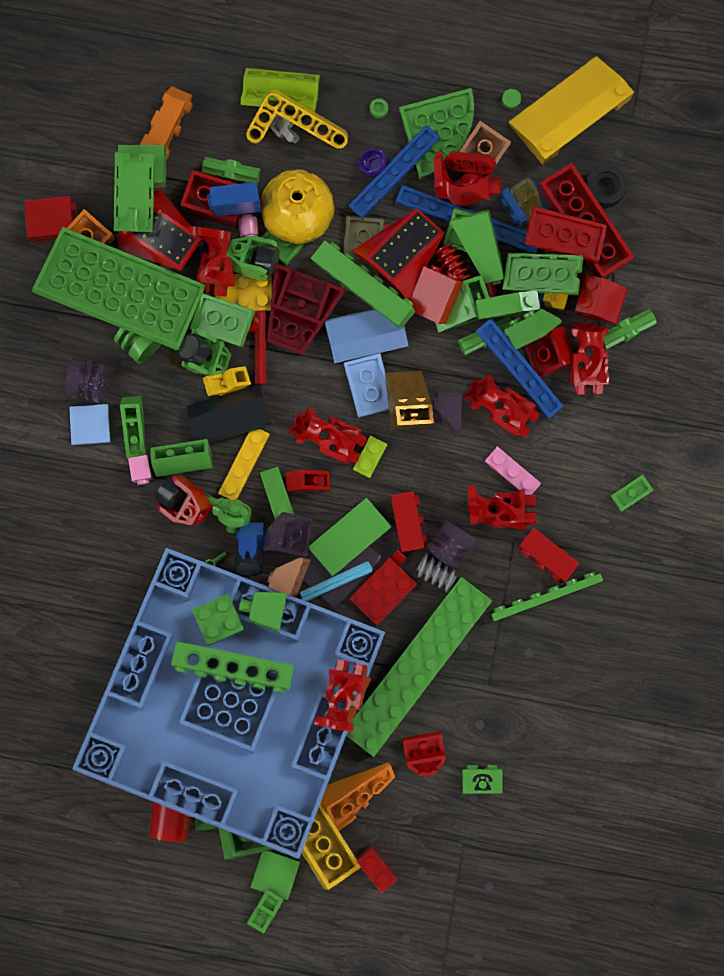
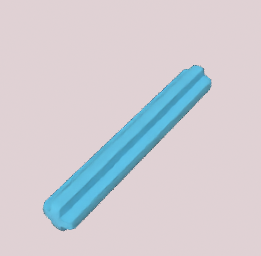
M369 562L362 563L300 592V596L303 601H310L372 572V567Z

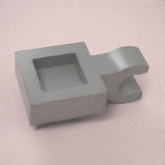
M276 113L269 126L279 138L285 136L289 142L293 141L295 144L300 139L290 129L294 124Z

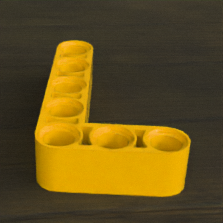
M272 90L266 95L247 130V138L250 142H260L277 113L335 148L345 147L348 141V134L344 129L277 90ZM276 96L279 99V103L271 104L269 97ZM288 105L293 106L295 113H287L285 107ZM260 113H268L270 119L268 121L262 120ZM309 115L312 122L309 124L304 123L302 116ZM326 125L328 132L321 133L318 130V126ZM258 129L261 136L254 137L251 130ZM337 134H341L345 140L339 143L335 141L334 137Z

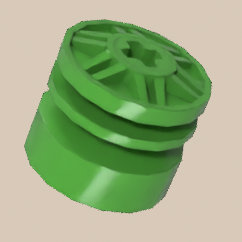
M120 328L114 337V342L121 345L123 350L130 348L128 355L138 364L147 360L161 345L158 342Z

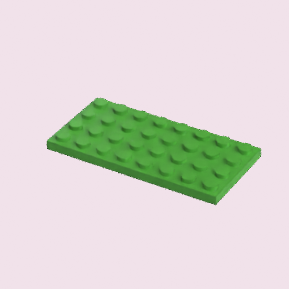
M62 227L32 292L179 350L206 285Z

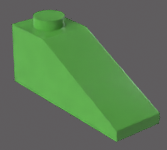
M537 290L476 300L478 320L523 315L531 310H534V312L540 310Z
M142 396L122 397L120 410L126 458L146 455Z
M275 467L260 472L277 526L280 527L296 521L279 468Z

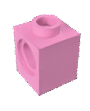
M144 455L128 458L132 481L137 483V485L149 484V480H153L150 457Z

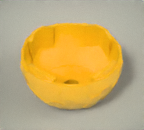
M289 170L280 173L268 183L261 196V214L264 226L271 235L295 245L315 241L328 229L334 217V204L330 189L317 175L304 170ZM300 193L303 197L301 200L296 201L292 198V195Z

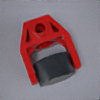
M179 474L178 476L174 475L168 478L156 493V500L159 501L157 505L158 510L173 522L187 525L203 523L212 509V505L209 499L206 498L204 490L198 488L186 477ZM186 493L189 494L180 511L176 510L175 507L184 499Z

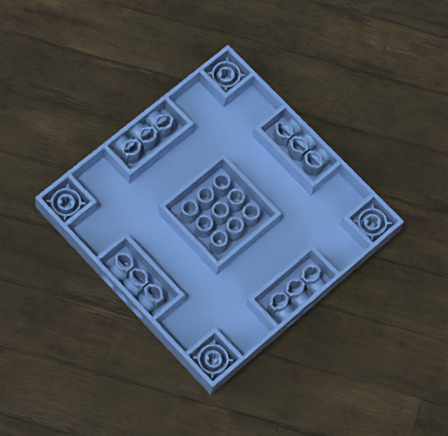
M166 548L72 770L299 859L347 731L314 724L316 716L324 717L329 710V700L325 699L329 683L328 670L329 668L335 669L337 660L341 659L350 662L348 673L352 674L355 663L367 665L366 677H368L385 632L289 595L286 598L279 633L265 629L249 622V612L239 611L241 599L253 601L255 592H281ZM229 594L244 631L207 646L192 609ZM176 641L294 665L290 691L277 693L270 687H265V689L254 688V684L251 683L238 685L231 679H226V681L215 680L212 675L199 677L194 675L195 672L187 671V673L176 672L175 668L171 666ZM191 656L188 659L190 665H196L199 662L197 656ZM213 659L208 662L207 666L210 669H215L218 667L219 662ZM234 663L227 667V671L230 673H235L238 670V666ZM252 667L247 670L249 677H255L258 674L256 668ZM273 671L266 675L269 681H275L278 677L277 673ZM335 686L334 692L337 693L339 686ZM342 700L339 702V710L344 709L346 705L345 701Z

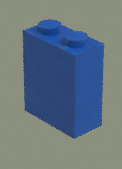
M256 182L210 187L211 194H207L210 211H214L215 217L261 212Z

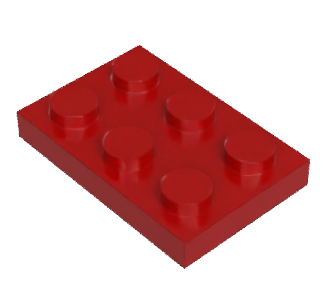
M389 557L349 599L375 625H378L417 583Z

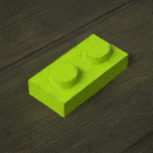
M370 436L353 470L370 479L387 444Z

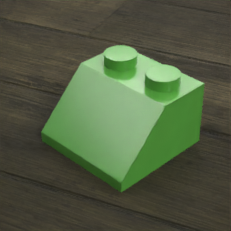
M543 309L536 312L531 310L523 315V319L520 320L517 317L510 321L509 324L511 326L504 331L517 350L543 337L562 321Z

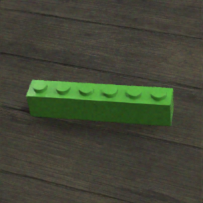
M324 241L311 257L312 261L395 326L402 329L415 313L412 307L414 304L405 297L402 300L397 296L399 293L391 286L389 288L383 285L384 281L378 276L372 277L368 274L369 270L365 266L355 264V259L348 253L343 255L339 252L340 248L335 243L331 242L329 244Z

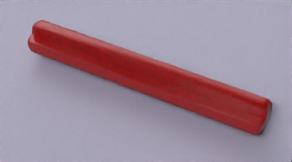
M259 310L255 311V317L260 321V326L255 331V384L265 385L266 312Z

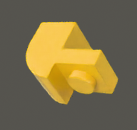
M246 366L231 368L222 374L203 378L208 396H222L251 385Z

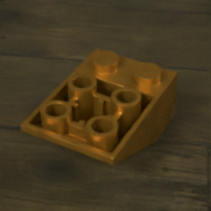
M422 371L385 373L390 428H423L434 424L432 403Z

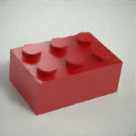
M192 170L180 205L182 211L237 228L238 219H240L241 214L215 217L214 211H210L207 194H211L210 187L234 185L236 183Z

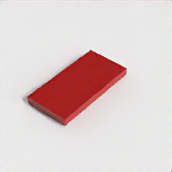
M533 206L524 245L564 255H581L583 260L598 263L607 225Z

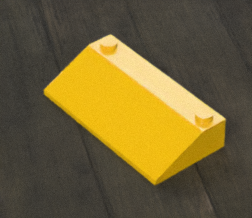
M596 56L508 123L543 166L558 155L560 148L612 109L617 111L629 102L634 91L620 75Z

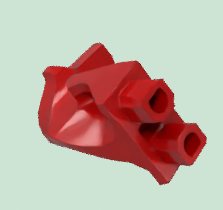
M435 151L433 161L435 188L438 199H448L454 205H471L483 199H490L492 194H500V189L502 188L501 177H491V174H483L481 176L475 173H466L458 180H452L447 174L443 153Z
M189 226V234L200 236L209 246V253L208 251H203L196 281L206 285L203 294L227 297L228 286H235L231 261L227 256L231 232Z
M572 322V336L577 337L579 341L577 353H572V366L569 381L573 384L574 393L578 395L586 394V385H591V392L593 394H603L604 386L609 384V354L604 349V337L608 333V328L600 327L594 323ZM587 348L593 349L592 356L586 354ZM583 361V368L579 369L578 364Z
M487 375L482 380H473L469 390L461 397L471 402L469 405L471 409H478L481 406L485 407L492 414L490 419L503 428L508 434L527 437L530 428L525 423L527 420L534 422L539 416V413L534 409L536 406L534 403L508 387L503 392L496 386L494 379L490 375ZM497 401H502L503 405L501 408L495 407ZM503 415L507 417L506 422L502 420Z
M308 407L304 413L296 415L294 424L288 431L289 434L296 436L295 442L304 443L306 439H309L319 445L318 451L338 462H358L360 454L353 451L355 445L363 447L367 440V437L361 434V429L333 417L328 418L329 423L325 422L316 414L312 407ZM334 425L340 426L341 431H340L338 428H336ZM323 431L328 432V437L325 439L320 437V433ZM331 444L335 446L334 451L329 449Z
M468 485L470 525L484 523L497 528L510 527L526 530V525L536 524V511L526 512V508L536 507V495H525V489H521L512 493L496 492L495 497L486 499L478 495L476 486ZM494 506L498 508V512L492 513L489 511V508Z
M338 659L335 669L329 668V683L325 699L329 700V710L324 717L316 716L315 725L354 732L352 720L356 710H360L363 704V697L371 679L366 677L367 665L355 663L352 674L348 673L350 662ZM335 686H339L337 693L334 692ZM342 700L345 701L346 705L344 709L339 710V702Z

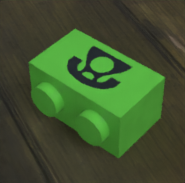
M466 765V768H462V793H503L502 769L497 768V765H486V768H478V765Z

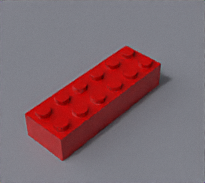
M573 163L540 182L538 189L552 211L607 225L599 262L595 263L585 260L595 277L607 278L631 263L634 258L633 254Z

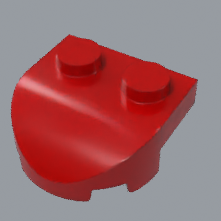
M441 731L402 738L407 765L410 770L418 773L419 776L434 775L442 764L445 763Z

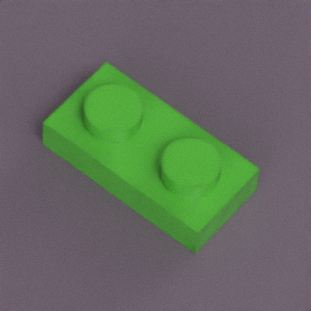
M641 475L610 497L620 512L652 492L653 489L646 478Z

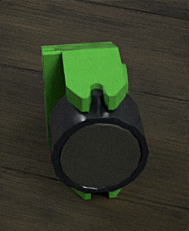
M257 236L232 239L227 251L232 270L239 273L242 278L249 277L267 280L268 275H274L275 263H279L280 252L277 247L278 243ZM255 250H258L255 265H250Z
M192 329L191 333L184 336L180 348L177 350L179 358L183 360L181 364L183 368L203 375L213 376L224 373L227 370L231 353L225 347L224 341L206 332Z

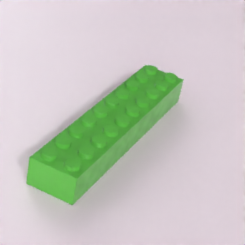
M461 577L352 720L354 732L347 731L346 736L374 757L492 600Z

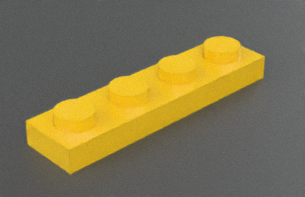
M261 429L248 433L218 494L230 500L238 499L270 436L269 433Z

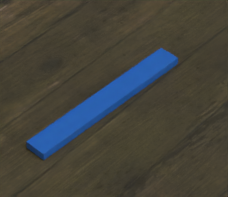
M404 185L401 186L395 204L411 210L417 208L423 214L449 224L454 208L477 213ZM491 218L497 242L529 254L537 253L538 248L524 245L527 231Z

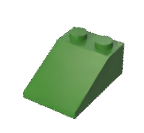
M219 828L225 860L273 850Z

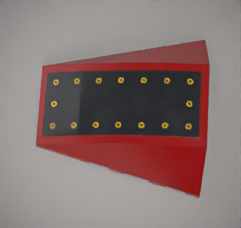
M159 189L154 191L153 232L118 231V250L149 262L159 263L160 265L181 271L202 238L189 234V226L191 225L165 196L164 192ZM149 207V219H151V207Z
M416 208L351 250V252L365 264L368 262L394 285V289L403 298L405 297L409 300L423 267H427L445 233Z

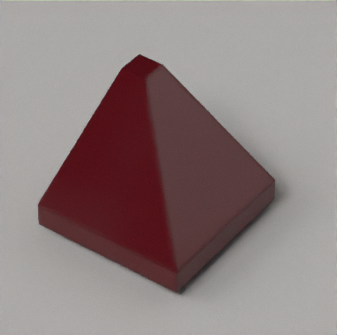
M486 284L489 298L495 297L498 290L497 284Z

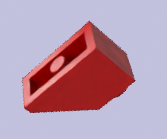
M297 470L286 472L287 492L329 491V471Z

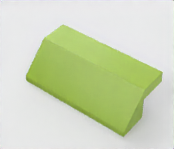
M246 68L241 105L260 107L266 95L272 90H277L315 112L320 75ZM276 96L269 97L271 104L279 103V99ZM291 105L285 107V109L295 110Z

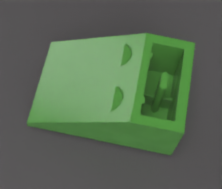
M482 275L462 281L463 284L446 324L435 322L438 333L478 320L476 300L489 298Z

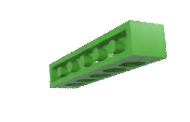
M176 641L171 666L175 668L176 672L187 673V671L195 672L194 675L199 677L212 675L215 680L226 681V679H231L238 685L251 683L254 684V688L265 689V687H270L277 693L290 691L294 672V665L178 641ZM197 656L199 662L196 665H190L188 663L189 657ZM210 660H217L219 662L217 668H208L207 665ZM236 664L238 666L237 672H228V665ZM249 668H256L258 674L255 677H249L247 675ZM273 671L277 673L278 677L275 681H269L266 678L267 673Z

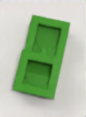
M266 889L247 924L264 934L284 899Z

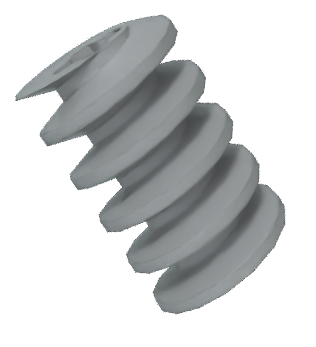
M425 554L417 568L418 577L420 578L425 574V581L432 578L431 584L434 585L436 582H439V589L445 585V592L447 593L458 574L455 576V569L448 572V565L441 568V561L434 564V557L428 561V554Z

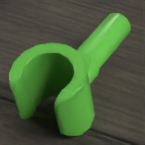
M224 551L213 560H206L205 563L216 566L220 560L227 556V553Z

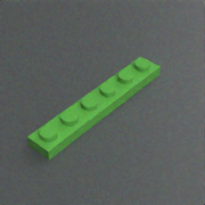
M595 572L584 575L585 580L577 582V579L565 582L566 587L559 589L557 585L547 589L549 592L547 594L541 595L538 592L530 595L531 600L523 602L522 599L511 602L512 607L505 609L503 605L493 609L494 613L490 614L492 621H497L602 582L603 578L601 574L595 575Z

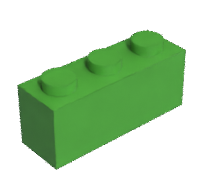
M208 439L151 448V464L156 477L213 468L212 453Z

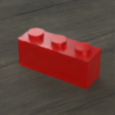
M414 491L391 495L401 553L423 550L424 545L427 544L426 534L421 532L420 527L424 523L422 514L418 515L417 507H420L419 496H415Z
M535 528L531 529L518 546L521 549L519 552L524 557L534 559L536 561L535 565L543 571L545 569L551 573L550 577L558 583L560 581L566 582L580 564Z

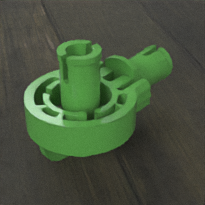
M205 493L206 498L209 499L212 505V514L217 516L218 520L227 526V532L237 533L238 527H244L249 524L251 509L248 505L236 499H216Z

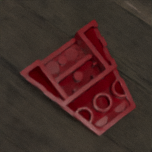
M275 263L267 342L303 355L346 289Z

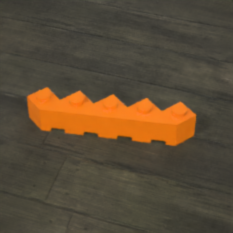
M173 86L168 89L162 98L163 105L159 111L156 110L150 123L151 129L148 134L144 135L140 145H164L167 160L170 154L168 149L170 141L180 134L181 126L179 125L181 118L191 111L193 105L191 103L192 95Z

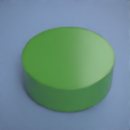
M515 89L505 91L502 97V103L508 109L517 108L521 101V95Z
M383 99L373 100L370 104V114L377 119L384 118L388 113L387 102Z

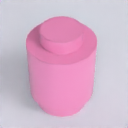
M252 214L242 215L238 219L240 238L248 236L258 237L257 218L253 217Z

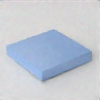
M108 404L70 407L72 445L111 443Z

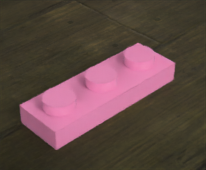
M498 446L485 460L491 468L517 490L525 489V495H532L541 484Z

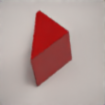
M399 550L390 557L398 566L407 559Z

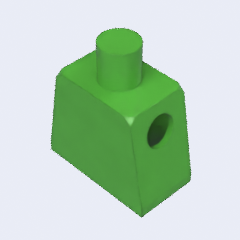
M255 592L253 601L241 599L239 611L250 613V623L279 633L287 593Z

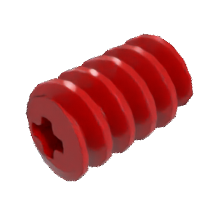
M452 244L446 245L434 253V257L439 258L437 263L442 265L440 268H442V271H446L444 274L448 272L458 276L457 280L460 281L468 280L471 275H464L468 269H461L464 261H457L461 255H454L458 249H451Z

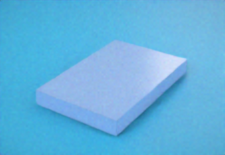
M378 353L344 362L358 418L389 410L385 381L386 372L381 354Z

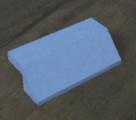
M375 309L325 321L334 363L408 346L405 327L399 329Z

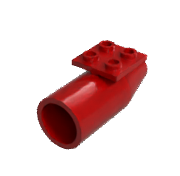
M153 802L148 837L164 841L186 842L188 841L191 817Z

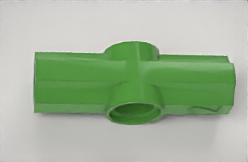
M205 157L202 166L203 174L233 183L256 182L257 185L259 183L261 172L259 168L245 166L235 160L227 159L222 161Z
M648 309L633 318L624 319L615 325L614 328L609 329L604 337L605 350L623 341L627 342L638 336L640 332L654 326L657 322L653 312Z
M510 316L495 323L506 337L507 334L504 330L511 326L509 324L512 321ZM476 332L458 340L465 356L478 349L488 348Z

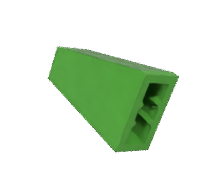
M485 210L453 218L451 225L478 272L482 275L484 282H490L493 285L501 283L505 273L490 211Z

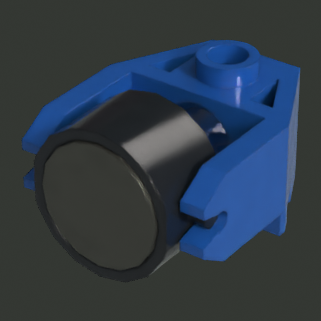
M249 523L244 527H240V530L236 533L239 550L234 555V570L242 576H256L263 572V553H265L264 523Z

